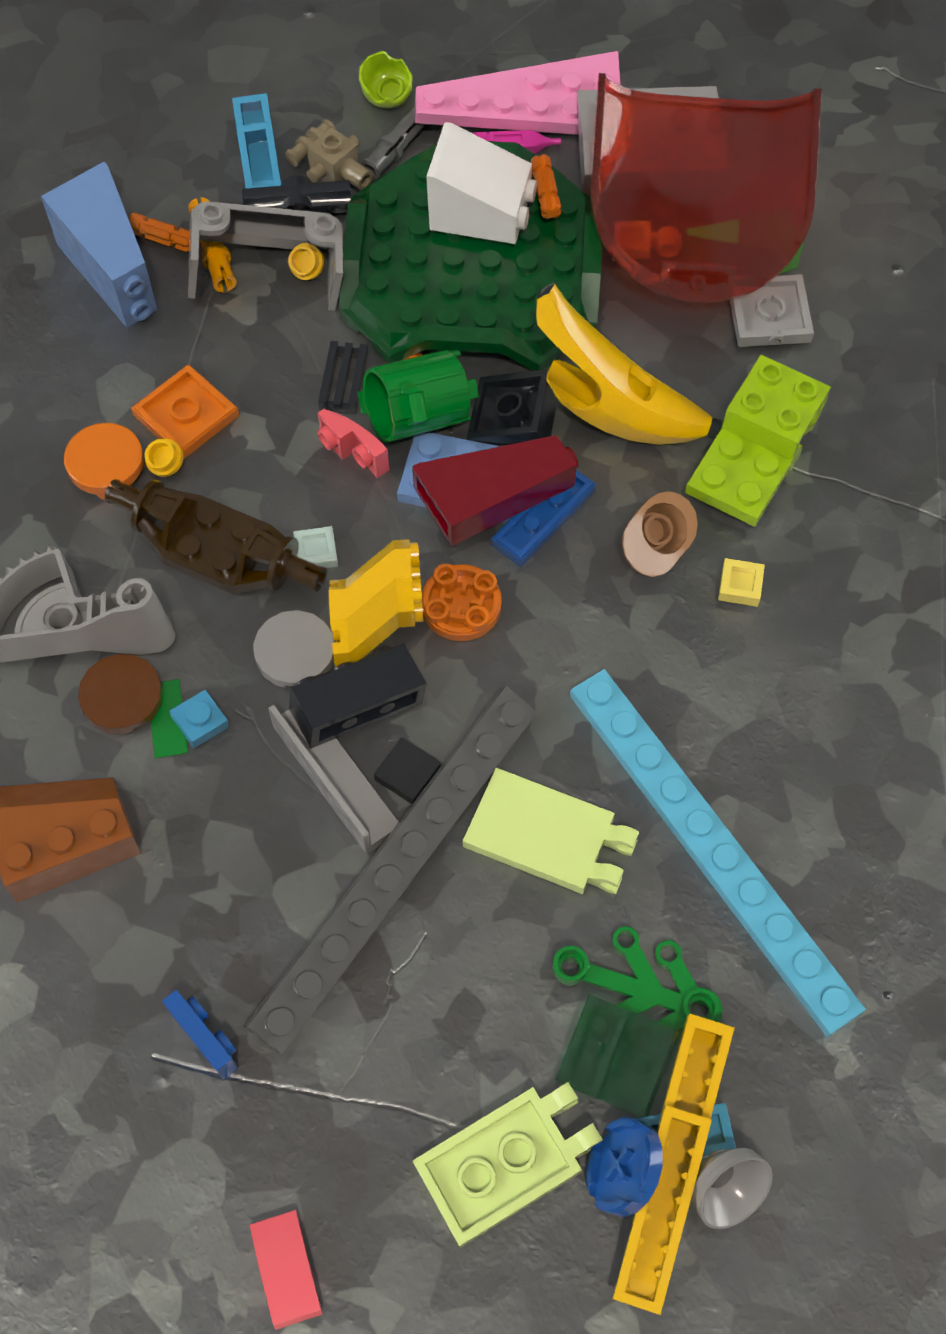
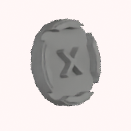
M300 610L281 612L269 618L256 634L253 643L256 665L264 678L274 685L284 688L286 686H295L300 680L309 676H322L327 674L334 661L332 651L333 635L326 622L313 613Z

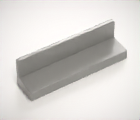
M275 705L270 706L268 710L273 728L367 855L382 845L398 824V820L339 741L333 739L310 749L290 710L280 714Z

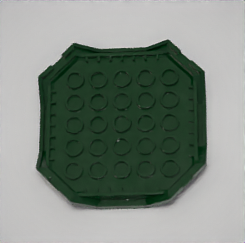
M488 141L530 163L531 159L535 156L534 153L516 142ZM437 144L411 157L351 198L348 203L343 240V277L339 302L340 318L357 334L362 333L371 341L372 349L387 363L404 360L426 349L502 353L533 371L544 370L554 360H558L562 352L540 329L536 320L538 293L552 283L556 284L569 304L597 330L603 210L553 166L551 169L553 170L558 190L557 196L561 203V214L557 218L545 219L541 214V204L536 192L534 203L528 202L527 207H529V218L526 230L520 229L516 244L430 230L426 176Z

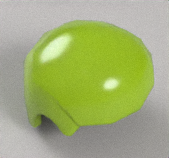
M379 51L367 56L359 69V82L363 94L371 104L384 109L397 108L404 104L412 93L413 76L408 66L405 65L403 59L392 58L386 51Z

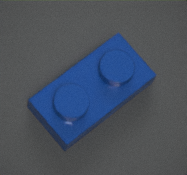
M176 989L162 1000L171 1016L223 1081L238 1069L231 1058L237 1050L221 1030L217 1031L214 1035L203 1023L209 1015L193 995L185 1001Z

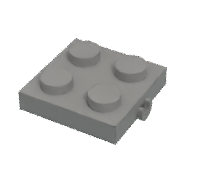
M763 271L758 277L729 279L728 293L738 347L812 342L814 331L802 274L772 276L771 272ZM768 276V280L763 281V277Z

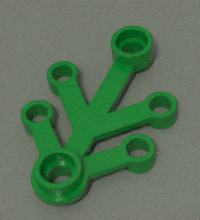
M628 926L620 927L614 932L612 948L618 955L625 957L636 979L590 964L586 953L576 946H565L558 950L554 956L553 974L562 984L572 986L583 981L631 997L606 1010L597 1009L589 1014L586 1021V1030L594 1039L603 1040L611 1034L613 1027L656 1006L674 1012L652 1025L638 1024L632 1029L629 1036V1044L632 1050L638 1054L650 1053L658 1041L682 1030L688 1014H692L691 1006L695 1004H700L706 1008L707 1016L703 1018L715 1022H720L723 1009L719 997L710 989L697 987L682 960L681 947L674 941L665 940L659 943L654 953V961L659 968L669 971L679 993L661 986L639 946L638 933L635 929ZM622 935H627L632 938L634 944L629 948H624L620 946L617 939ZM670 949L675 953L676 959L667 962L662 959L660 951ZM566 962H573L577 965L578 972L574 975H568L562 970V965ZM598 1017L603 1018L607 1021L608 1028L605 1031H597L592 1027V1020ZM639 1032L649 1034L651 1044L648 1046L639 1045L635 1040V1035Z

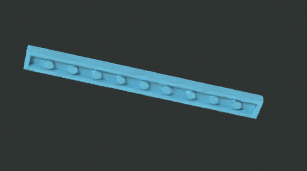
M603 669L572 688L570 691L571 699L824 1035L829 1038L863 1014L866 1008L607 671Z

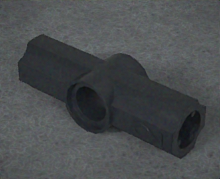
M289 176L283 180L280 186L243 188V205L327 214L347 212L348 203L351 200L349 180L311 183L304 176Z

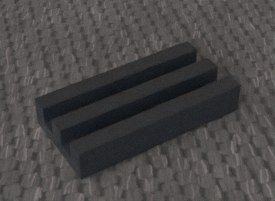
M338 341L330 342L318 400L319 410L326 409L336 412L357 413L359 403L357 391H361L368 356L367 344H360L359 348H353V343L345 342L344 347L339 346ZM342 357L334 401H329L337 359ZM351 358H357L349 403H342Z

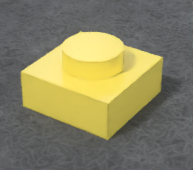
M725 558L718 600L758 607L765 565Z

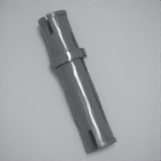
M415 106L388 135L381 136L376 143V148L361 162V165L373 173V180L379 178L391 162H397L401 158L403 149L426 125L415 123Z

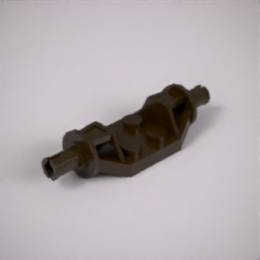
M114 479L110 483L116 489L110 486L106 489V503L114 504L132 512V528L144 535L166 566L235 595L264 588L278 590L287 579L317 592L321 588V585L317 583L323 584L327 575L326 567L297 557L299 542L296 538L291 536L285 537L272 525L202 495L165 488L164 484L158 480H151L142 490L122 483L118 479ZM157 519L163 522V532L153 525ZM256 562L269 565L268 571L251 570Z

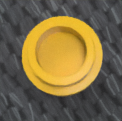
M301 243L294 247L289 254V268L298 279L313 280L323 270V253L313 244Z
M157 439L146 448V466L150 472L158 477H168L175 474L183 463V451L171 439Z

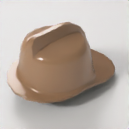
M667 491L655 494L641 506L628 522L623 532L622 546L624 555L632 568L642 575L655 577L664 575L675 565L683 553L690 547L697 534V515L690 501L681 494Z

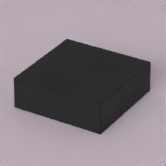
M401 738L374 773V780L413 804L439 770L441 762Z

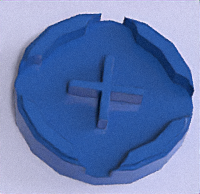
M622 1117L612 1121L605 1128L609 1132L605 1135L603 1141L591 1148L586 1166V1185L589 1195L595 1197L597 1202L595 1205L599 1210L612 1215L627 1217L643 1208L657 1188L663 1167V1152L658 1133L648 1123L634 1118Z

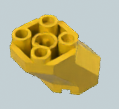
M410 539L393 540L347 579L330 580L329 582L330 627L333 641H335L332 643L335 668L345 662L355 663L360 661L399 627H414L415 622H423L418 542L410 543Z

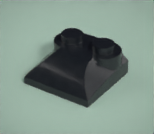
M549 369L480 377L478 397L475 398L466 439L486 444H510L550 437L558 399L546 381Z

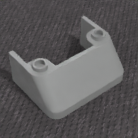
M202 202L192 209L189 226L188 298L195 299L199 241L293 249L301 243H310L317 246L321 252L327 253L328 310H336L343 277L342 225L336 217L321 212L220 202Z

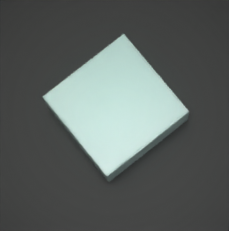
M332 526L293 532L294 538L299 542L297 557L326 568L338 567Z

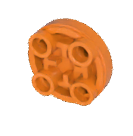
M98 423L82 429L72 437L64 453V464L71 481L79 489L95 494L105 500V492L108 486L116 489L110 483L112 480L118 479L130 486L145 469L146 465L143 450L137 436L128 428L115 423Z
M441 564L435 568L433 575L428 579L423 588L422 609L424 620L432 631L445 639L470 641L480 638L495 626L500 617L501 592L495 575L490 571L471 565Z

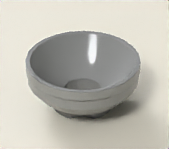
M734 1148L712 1152L709 1158L699 1167L692 1194L693 1208L704 1224L710 1228L726 1229L738 1225L750 1217L767 1197L772 1185V1168L762 1156L752 1149Z

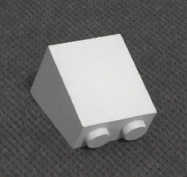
M445 122L426 176L430 230L516 244L520 229L526 230L528 224L529 207H527L528 202L534 203L537 191V180H532V163L453 123Z

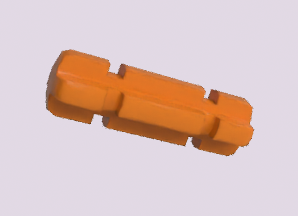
M546 154L541 156L535 155L531 159L532 174L535 180H537L536 192L541 204V214L545 219L557 218L561 214V203L557 196L558 190L554 173L551 169L550 157Z
M136 212L130 214L128 220L134 235L142 237L145 234L146 239L173 247V244H175L176 249L189 252V230L184 228L177 230V226L151 217L146 220L147 216Z

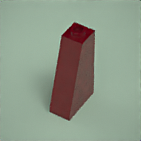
M557 435L420 462L412 466L413 487L450 545L454 546L575 486L576 470L579 464L574 451L570 447H564Z

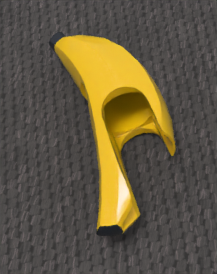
M555 283L546 286L538 293L536 306L537 325L563 353L580 367L578 368L561 360H554L547 373L546 381L555 396L565 407L587 423L609 434L630 441L662 445L685 443L703 437L715 440L721 430L722 420L712 417L701 407L633 362L569 304Z

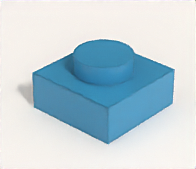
M206 690L170 710L171 718L193 749L229 728L228 720Z

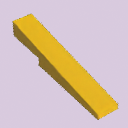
M688 1014L686 1017L656 1131L663 1152V1167L659 1183L649 1202L634 1214L612 1298L614 1300L661 1315L735 1027L693 1014Z

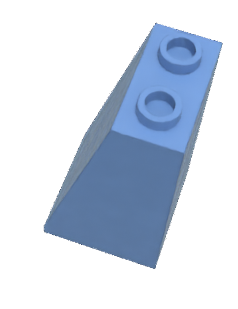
M105 162L96 165L41 196L57 246L126 328L138 321L145 320L150 314L158 310L145 261L109 167Z

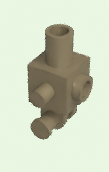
M324 119L319 127H311L307 130L306 137L300 136L295 141L296 146L285 152L286 160L294 167L298 166L304 157L309 159L310 169L307 171V176L313 183H317L320 179L323 182L349 180L353 186L362 190L369 186L373 179V173L359 163L358 147L360 146V141L353 134L345 137L336 130L334 124L328 119Z

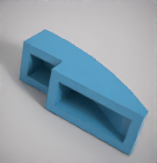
M267 93L232 98L245 187L280 186L281 179Z

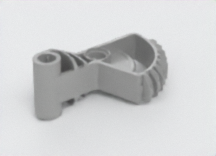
M49 544L47 552L44 553L34 549L33 557L28 560L19 557V565L14 569L6 566L7 575L4 578H0V663L91 650L143 655L164 651L175 641V628L154 589L147 580L133 578L121 584L117 593H111L110 590H106L101 595L95 596L93 593L88 597H81L74 572L61 551ZM58 577L63 578L64 583L53 585L41 591L26 604L17 619L14 634L1 635L6 620L22 599L39 586Z

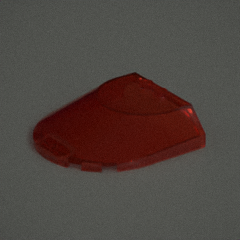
M599 73L596 90L591 172V207L599 236L615 262L630 277L653 292L668 298L692 303H714L739 298L761 288L774 279L796 255L811 225L816 199L822 89L814 88L812 92L797 97L768 101L679 96L628 89L607 79L606 73Z

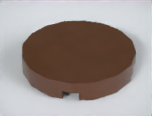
M115 654L99 660L85 673L80 682L78 693L83 714L95 728L109 734H127L136 731L135 728L143 723L145 725L148 724L159 711L163 698V688L157 671L147 660L130 654Z

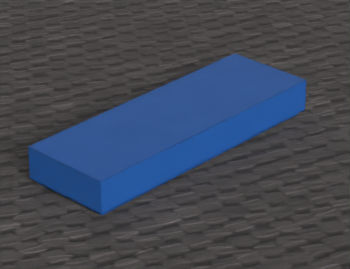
M576 470L575 486L513 516L491 538V546L519 567H522L595 492L596 483Z

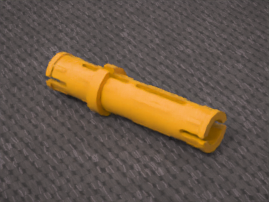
M200 197L201 203L210 202L207 198ZM197 198L193 199L188 205L190 214L192 209L198 205ZM200 241L203 250L202 261L204 267L210 271L214 289L218 292H224L221 280H224L227 292L231 291L236 286L237 281L230 266L231 255L229 249L220 242Z

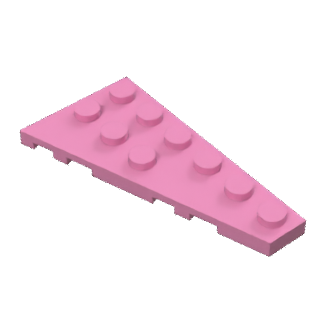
M618 51L417 86L415 92V123L444 125L445 122L463 127L534 130L536 132L579 135L577 90L621 89Z

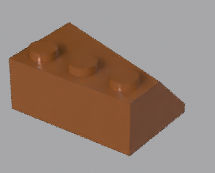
M113 777L0 786V876L4 887L17 903L141 854Z

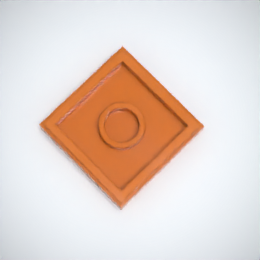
M189 364L131 407L133 416L158 439H171L181 447L184 456L183 460L240 416L238 408Z

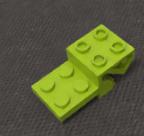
M760 355L728 406L722 429L687 483L685 493L756 527L783 479L787 478L803 449V445L799 443L805 434L807 435L808 432L813 430L827 401L831 386Z

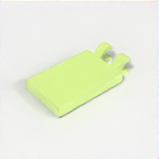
M495 768L463 839V847L580 894L584 893L587 883L597 886L606 892L616 894L622 881L624 870L612 864L596 863L603 845L621 854L632 856L638 841L639 831L628 826L612 825L615 813Z
M569 1082L555 1089L542 1099L539 1098L534 1087L412 1160L460 1248L582 1173V1169L576 1159L589 1153L591 1148L603 1141L593 1123L566 1140L562 1137L552 1117L578 1104V1097Z

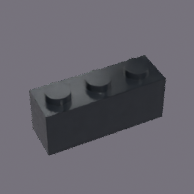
M404 644L391 649L385 647L358 662L342 663L332 672L322 676H309L300 680L295 686L290 688L289 710L311 749L422 704L427 683Z

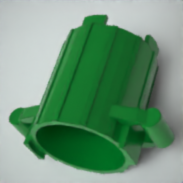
M443 350L371 367V369L365 371L363 390L357 391L361 414H368L369 421L376 435L381 440L388 443L471 420V416H469L471 410L470 399L478 397V388L475 378L469 380L466 378L465 371L456 357L461 355L460 351Z

